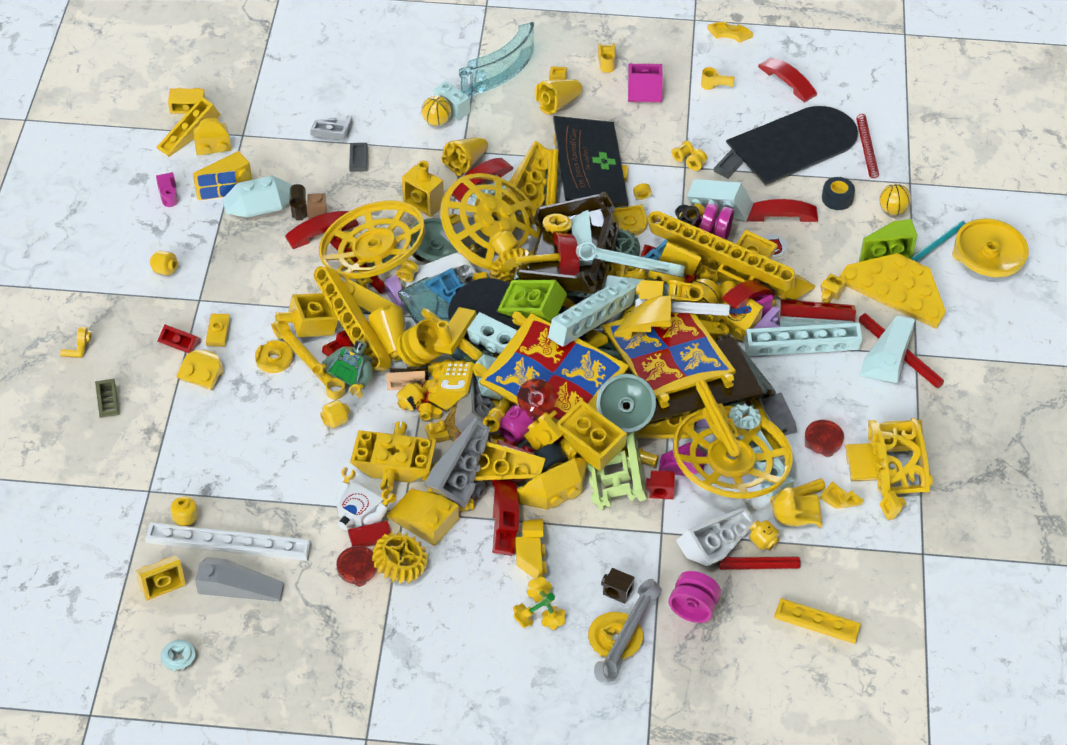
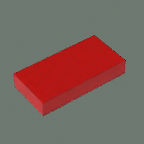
M388 521L348 529L352 550L376 545L379 538L381 539L384 534L389 535L391 533Z

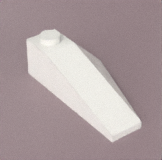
M746 506L688 529L676 541L686 558L702 565L710 566L723 560L746 535L755 521Z

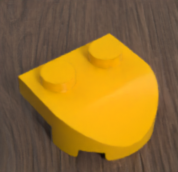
M217 118L203 119L196 128H193L197 156L231 151L228 127L225 123L219 122Z
M195 350L185 356L176 377L179 380L213 390L218 376L223 374L224 367L216 353L207 350Z

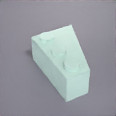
M694 179L687 194V198L692 206L699 203L706 209L708 203L717 204L719 206V214L724 207L733 208L734 218L743 221L747 220L753 206L741 182Z

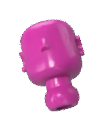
M513 405L501 419L500 433L505 439L521 443L525 439L524 435L530 431L527 427L536 421L535 414L524 406Z

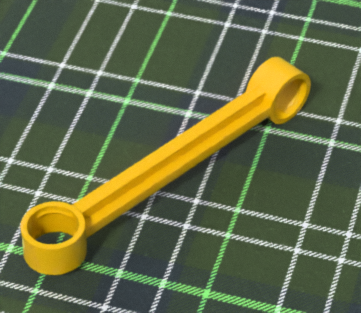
M271 323L276 337L280 340L283 339L312 371V366L319 362L291 332L288 323ZM325 369V375L318 377V379L325 385L326 395L330 399L338 400L345 395V383L336 377L333 378ZM333 386L341 387L338 391L329 390Z

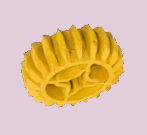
M399 531L396 535L393 532L389 535L384 534L373 548L372 561H374V568H379L378 574H385L384 579L389 577L392 583L398 580L400 584L404 581L409 584L412 580L416 581L426 569L428 554L425 553L426 547H421L422 541L416 542L415 536L412 538L408 537V533L402 535Z

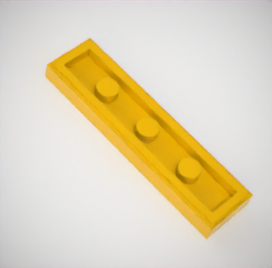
M780 598L774 615L775 619L853 644L856 642L861 623Z

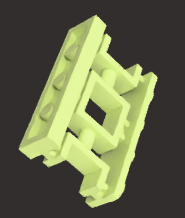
M635 432L627 433L626 436L629 457H627L625 450L620 451L606 465L623 462L624 471L607 475L606 467L599 471L588 463V470L592 473L589 481L591 488H594V493H591L594 505H598L600 511L604 510L605 505L611 507L610 498L624 494L628 495L630 501H634L636 497L639 502L647 500L638 440ZM630 472L632 473L634 489H632L630 482L621 485V482L631 480ZM600 480H602L604 486L613 484V487L603 489V496Z

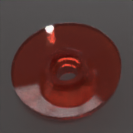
M530 379L519 388L517 401L521 411L525 410L527 416L539 418L545 412L549 414L553 410L556 396L548 382L542 379ZM537 394L541 395V401L536 399Z

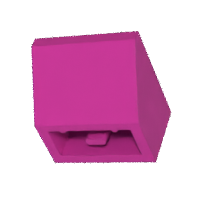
M628 63V102H662V64Z

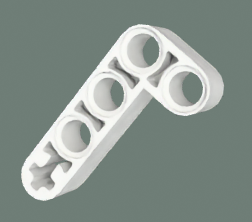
M459 252L419 266L417 273H414L412 282L403 281L405 292L409 295H415L429 290L424 283L450 268H453L456 276L461 279L462 283L467 284L473 281V274L477 273L476 266Z

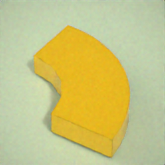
M716 22L708 24L707 27L716 39L722 37L731 38L740 43L753 38V32L739 24L736 26L727 24V22Z

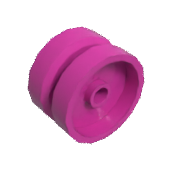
M708 203L700 229L728 240L734 218V209L724 207L719 214V206Z
M697 571L682 572L675 583V588L671 592L668 604L676 615L694 623L708 622L714 613L715 605H717L721 597L722 590L719 584L706 574Z

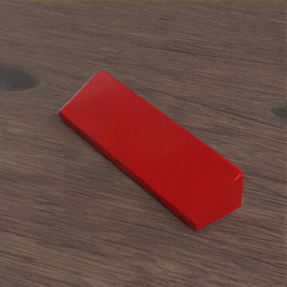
M784 299L780 301V316L844 320L855 323L856 309L854 305Z

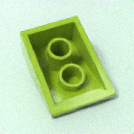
M912 219L893 221L864 237L859 262L895 253L910 259L913 256L918 236Z
M512 280L497 311L511 317L517 311L526 318L532 313L551 323L552 319L558 315L567 293L556 280Z

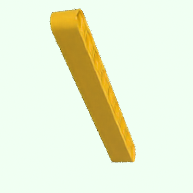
M653 211L648 215L649 229L654 235L779 289L789 291L795 287V271L791 267L660 211Z

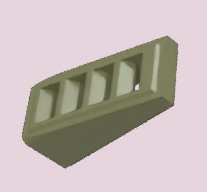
M115 379L95 381L99 417L119 415ZM112 389L111 392L101 393V391ZM113 395L112 398L101 399V397ZM105 402H114V404L102 405ZM113 407H114V409H115V410L104 411V412H103V409H106V408H113Z

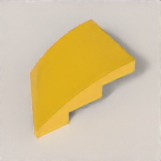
M671 296L655 297L636 306L614 332V337L632 338V332H651V326L671 327Z

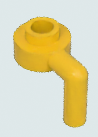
M78 327L77 350L61 349L60 356L76 358L84 356L85 346L87 342L91 341V331H88V327Z

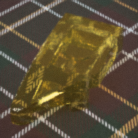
M452 406L444 420L450 440L453 442L458 437V434L461 433L455 426V412L457 408L455 406Z

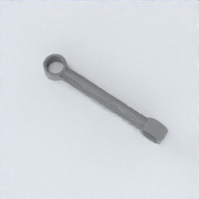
M648 579L639 586L637 592L640 596L605 660L598 661L595 664L594 675L598 681L609 682L617 678V663L648 605L661 594L662 589L654 579ZM605 665L608 668V676L604 672Z

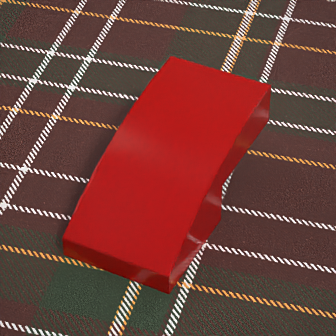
M344 330L337 333L336 340L322 347V353L330 356L339 348L354 347V344Z

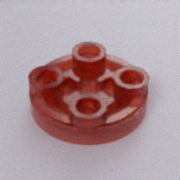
M816 420L810 423L805 430L804 445L816 453L823 454L825 457H831L842 447L844 432L838 424L832 421Z
M353 546L342 551L336 562L338 576L358 587L364 586L367 581L375 576L378 568H374V561H372L373 551L363 546Z

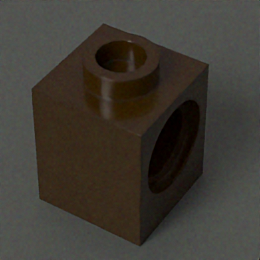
M611 568L609 574H605L601 581L603 595L625 604L634 589L635 577Z

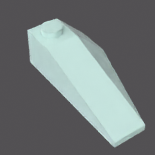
M895 316L864 358L860 376L898 383L915 319Z

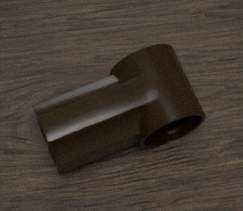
M301 184L292 185L289 193L292 218H295L296 221L303 220L308 215L306 189Z

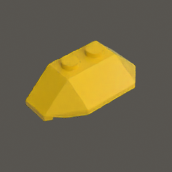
M574 458L536 476L524 487L522 486L517 489L519 504L548 510L559 506L569 499L576 498L582 492L588 473V462L583 458Z

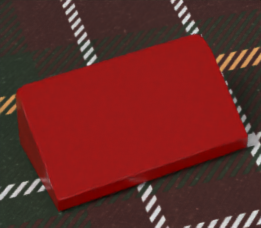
M164 324L157 342L189 354L194 351L201 338Z

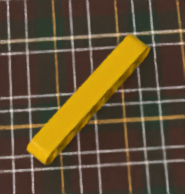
M317 267L314 271V279L352 343L355 345L357 339L367 343L364 354L372 358L373 370L382 372L389 370L391 366L389 355L338 272L332 268Z

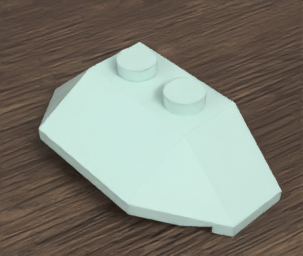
M273 175L237 183L222 199L226 214L248 218L283 210L289 205V193L292 184Z

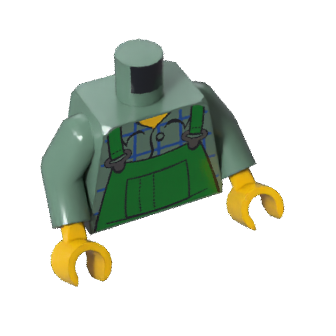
M357 339L354 347L339 348L322 361V365L319 363L312 366L313 373L320 369L317 376L323 377L325 375L324 370L327 369V373L351 385L349 391L352 396L357 391V397L361 398L363 396L362 389H365L373 379L372 358L364 354L367 343Z

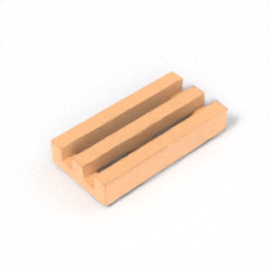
M425 371L386 373L387 390H401L408 383H417L422 386L425 383Z

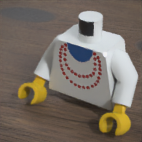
M344 467L341 472L344 481H341L336 503L339 517L341 518L338 521L339 527L347 530L351 525L361 527L380 522L389 508L388 504L396 501V495L392 493L388 498L390 490L385 489L380 497L354 481L349 483L350 480L355 478L356 473L352 470L350 476H347L348 468Z

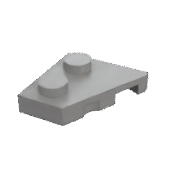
M347 116V120L337 121L336 117L314 120L310 129V135L344 140L351 126L352 116Z

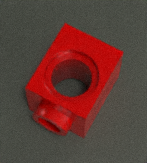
M651 470L650 478H646V490H649V498L673 500L675 472Z

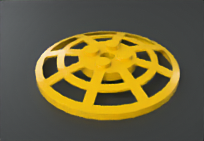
M483 173L463 176L447 189L442 198L440 216L446 236L462 256L484 269L490 270L494 263L492 261L496 251L491 246L493 241L491 238L500 230H509L512 233L516 227L524 231L522 238L518 241L519 245L517 248H520L526 242L529 235L538 239L540 233L538 226H536L537 231L530 227L529 217L525 210L528 207L534 218L536 209L532 202L515 185L498 176ZM469 179L495 181V186L487 184L476 186ZM460 183L465 184L470 189L463 196L461 203L450 201L454 189ZM502 185L515 192L523 201L520 202L513 194L503 189ZM481 190H495V197L487 198ZM502 193L511 198L515 204L510 206L503 201ZM472 194H475L480 200L477 206L467 204ZM449 208L459 209L460 219L465 229L458 234L455 233L450 222ZM521 210L525 224L516 220L514 212ZM466 211L474 213L475 224L470 226ZM492 215L496 216L499 221H495ZM480 230L483 234L490 237L489 243L480 238L475 232ZM470 236L476 243L486 248L485 259L473 253L461 240Z
M385 200L362 205L341 216L324 233L319 245L321 262L324 267L332 268L327 260H339L347 270L343 272L336 271L340 277L349 279L367 278L387 272L406 261L421 245L426 230L424 219L417 208L402 201ZM381 210H398L394 219L383 218L373 220L371 214ZM404 212L414 216L419 224L409 229L400 220ZM364 215L366 223L356 227L348 234L340 230L349 222ZM390 224L388 228H375L376 225ZM398 226L405 233L395 237L393 231ZM368 228V231H365L364 233H362L361 235H359L357 238L354 237V236L357 235L359 232H361V231H363V230H365V229ZM420 230V234L416 242L410 249H408L411 242V235ZM337 236L343 239L339 245L338 254L327 255L328 245L332 238ZM406 239L402 249L395 248L398 242ZM348 242L353 244V251L344 253ZM390 254L396 255L387 262L382 263V259L386 258ZM356 257L359 261L352 266L345 259ZM375 262L373 267H361L365 263Z
M723 406L727 416H729L731 408L734 406ZM703 409L688 415L677 427L673 439V453L678 466L692 482L711 493L738 499L760 497L780 487L789 475L793 459L791 446L783 432L762 415L760 424L756 428L747 431L736 427L738 434L744 436L742 440L735 438L740 447V454L734 456L735 459L728 458L730 454L723 441L716 439L710 444L704 439L714 434L711 428L697 434L690 427L693 423L705 418L702 412ZM761 427L777 440L781 448L769 450L767 445L756 436ZM684 432L693 439L690 446V456L679 454L678 452L679 441ZM753 441L757 444L763 453L755 454L749 445L750 442ZM698 444L708 450L707 457H696ZM784 455L785 468L781 477L770 475L773 466L772 458ZM766 460L764 472L753 468L755 461ZM683 462L692 463L696 471L705 480L702 481L687 469ZM699 464H709L714 472L709 476L702 470ZM750 474L758 479L744 484L741 477ZM721 476L733 478L735 484L718 481ZM764 480L775 483L759 491L748 492L746 489L757 486ZM715 484L724 488L738 489L739 492L726 491L711 485Z

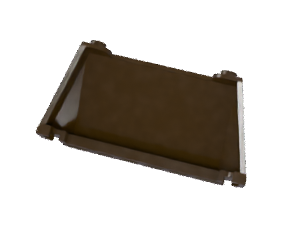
M604 191L597 195L537 208L534 222L540 228V233L533 255L558 253V247L554 245L553 234L551 231L547 232L543 227V219L546 216L562 214L572 219L586 210H589L592 243L597 248L614 251L619 226L617 222L614 223L612 213L615 212V209L607 193ZM572 226L571 230L567 231L568 234H572ZM593 259L592 265L579 266V273L576 276L559 274V261L530 263L529 268L525 264H520L517 269V275L520 280H556L565 291L595 294L604 289L611 262Z
M721 336L715 339L718 347L736 370V373L732 374L734 376L732 381L733 387L726 388L722 378L706 382L717 404L722 403L723 406L751 399H764L776 394L773 386L734 337L727 338V336ZM628 368L625 374H632V372ZM696 386L668 394L669 407L661 408L656 398V410L653 418L647 425L690 415L697 410L704 409L706 406ZM625 403L623 408L629 409L630 404Z

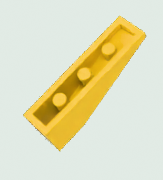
M201 97L156 148L170 157L194 139L193 128H196L201 120L207 118L218 119L221 114L214 104Z

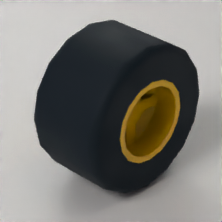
M843 177L829 178L823 186L822 202L833 210L849 208L854 200V184Z
M556 443L548 444L533 454L545 458L541 474L569 461L563 449Z

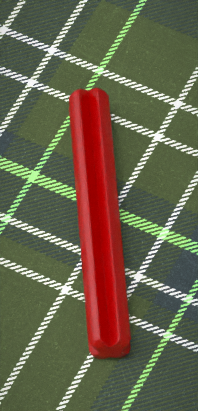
M798 556L725 557L719 561L720 569H799L801 565L800 557Z

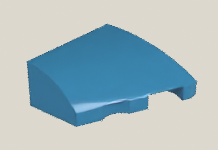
M453 268L424 283L427 288L449 304L455 293L465 285L460 283Z

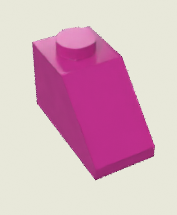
M691 442L678 447L679 454L690 456ZM696 448V457H706L705 453ZM673 450L661 455L658 471H673L675 475L686 476L678 466ZM683 462L691 473H698L692 463ZM699 464L704 471L705 464Z

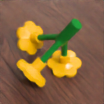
M542 576L537 577L536 580L531 579L528 582L529 588L526 593L535 602L540 603L532 608H526L522 603L513 606L514 619L520 623L521 627H530L533 625L532 615L534 611L542 606H547L548 610L542 613V625L549 627L551 630L564 625L566 622L565 610L559 609L557 606H551V602L555 600V595L550 593L552 584Z

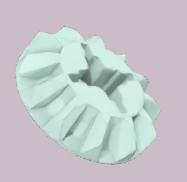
M745 403L742 406L737 404L735 407H732L729 418L733 419L735 426L742 429L756 428L761 421L759 410L753 409V405L750 407L746 406Z
M185 640L172 641L161 652L162 663L167 669L170 668L174 672L176 669L184 671L185 667L191 666L192 661L195 659L193 645ZM182 653L183 659L177 658L175 660L174 654L180 655Z

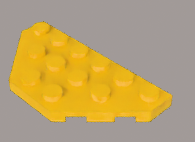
M898 253L846 265L839 276L847 281L846 287L935 329L938 328L946 315V310L931 269Z

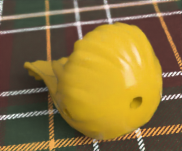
M786 487L774 496L772 511L775 519L786 526L815 524L819 528L823 526L817 494L799 496L794 493L800 492L799 490Z

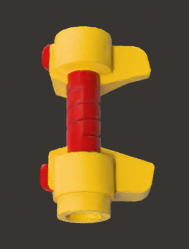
M427 380L421 386L425 391V401L417 407L420 418L424 421H428L431 418L440 419L443 410L433 406L432 402L427 400L429 395L428 388L432 380Z

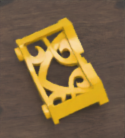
M911 418V421L878 423L876 420H868V440L872 446L873 453L877 454L879 458V463H876L877 490L882 496H885L888 491H895L896 494L930 492L933 478L929 474L922 425L917 422L916 418ZM892 439L891 445L885 444L884 441H888L890 443V440ZM897 441L907 446L913 452V456L904 467L897 458L887 455L888 452L895 448ZM889 464H894L896 467L890 469ZM908 474L909 480L914 482V474H918L920 476V485L908 486L906 475ZM901 480L902 486L890 487V485Z

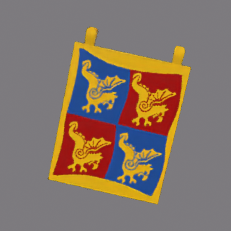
M516 311L512 315V322L521 326L488 370L480 363H476L473 366V373L478 377H482L479 384L517 405L524 406L539 417L545 412L550 414L555 410L557 414L551 419L556 424L580 400H583L597 411L596 400L602 385L614 376L625 374L629 365L579 338L562 347L548 338L551 323L532 313L526 318Z
M671 312V327L651 326V332H632V338L614 337V332L625 318L602 325L603 330L624 362L629 365L632 374L641 377L651 386L661 408L669 407L668 394L696 386L697 381L705 380L709 382L722 378L726 388L734 386L732 383L734 376L732 374H735L736 370L695 314Z

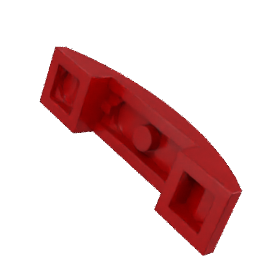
M769 58L758 65V68L767 75L775 74L792 87L793 94L804 103L817 96L816 90L804 75L787 62L777 58Z
M494 158L479 164L464 176L483 173L494 176L498 175L501 178L512 171L514 167L503 158ZM480 178L469 179L474 185H482L488 181V179ZM460 183L454 189L452 196L461 203L463 196L470 189L465 184Z
M792 199L764 200L753 203L746 220L747 222H764L765 217H799L800 222H818L817 207L807 202Z
M335 211L313 217L293 228L285 235V238L292 249L309 244V238L325 233L337 219L349 211ZM354 219L342 227L341 230L345 231L359 226V223Z
M553 232L554 245L558 247L560 260L558 266L559 274L576 276L579 273V257L576 254L578 245L575 236L568 233Z
M747 280L730 289L723 295L722 300L738 309L746 306L749 299L762 295H772L774 297L775 293L756 280Z

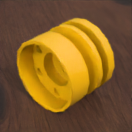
M430 319L421 320L399 335L397 340L399 356L410 367H424L432 360L444 354L434 349V344L439 338L437 322Z

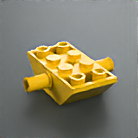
M400 421L395 423L393 434L358 430L350 464L371 478L382 479L381 490L384 491L388 486V490L392 491L394 481L411 483L430 473L436 439L405 436L407 424L402 422L400 428Z

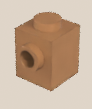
M326 193L307 195L309 219L327 213Z

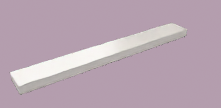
M150 522L145 538L146 543L304 561H307L311 541L306 539Z

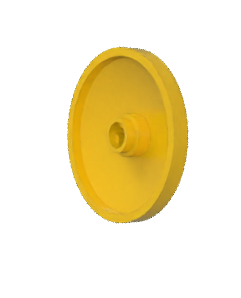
M976 219L964 224L959 229L954 244L955 252L965 266L976 273L989 277H1007L1017 273L1025 265L1029 254L1028 244L1024 236L1013 226L995 219Z

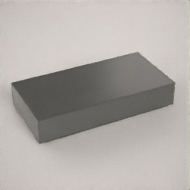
M350 143V172L367 171V143Z
M731 149L714 167L713 172L729 179L744 161Z

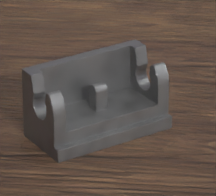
M781 392L761 399L771 422L780 430H783L784 435L797 433L796 422Z

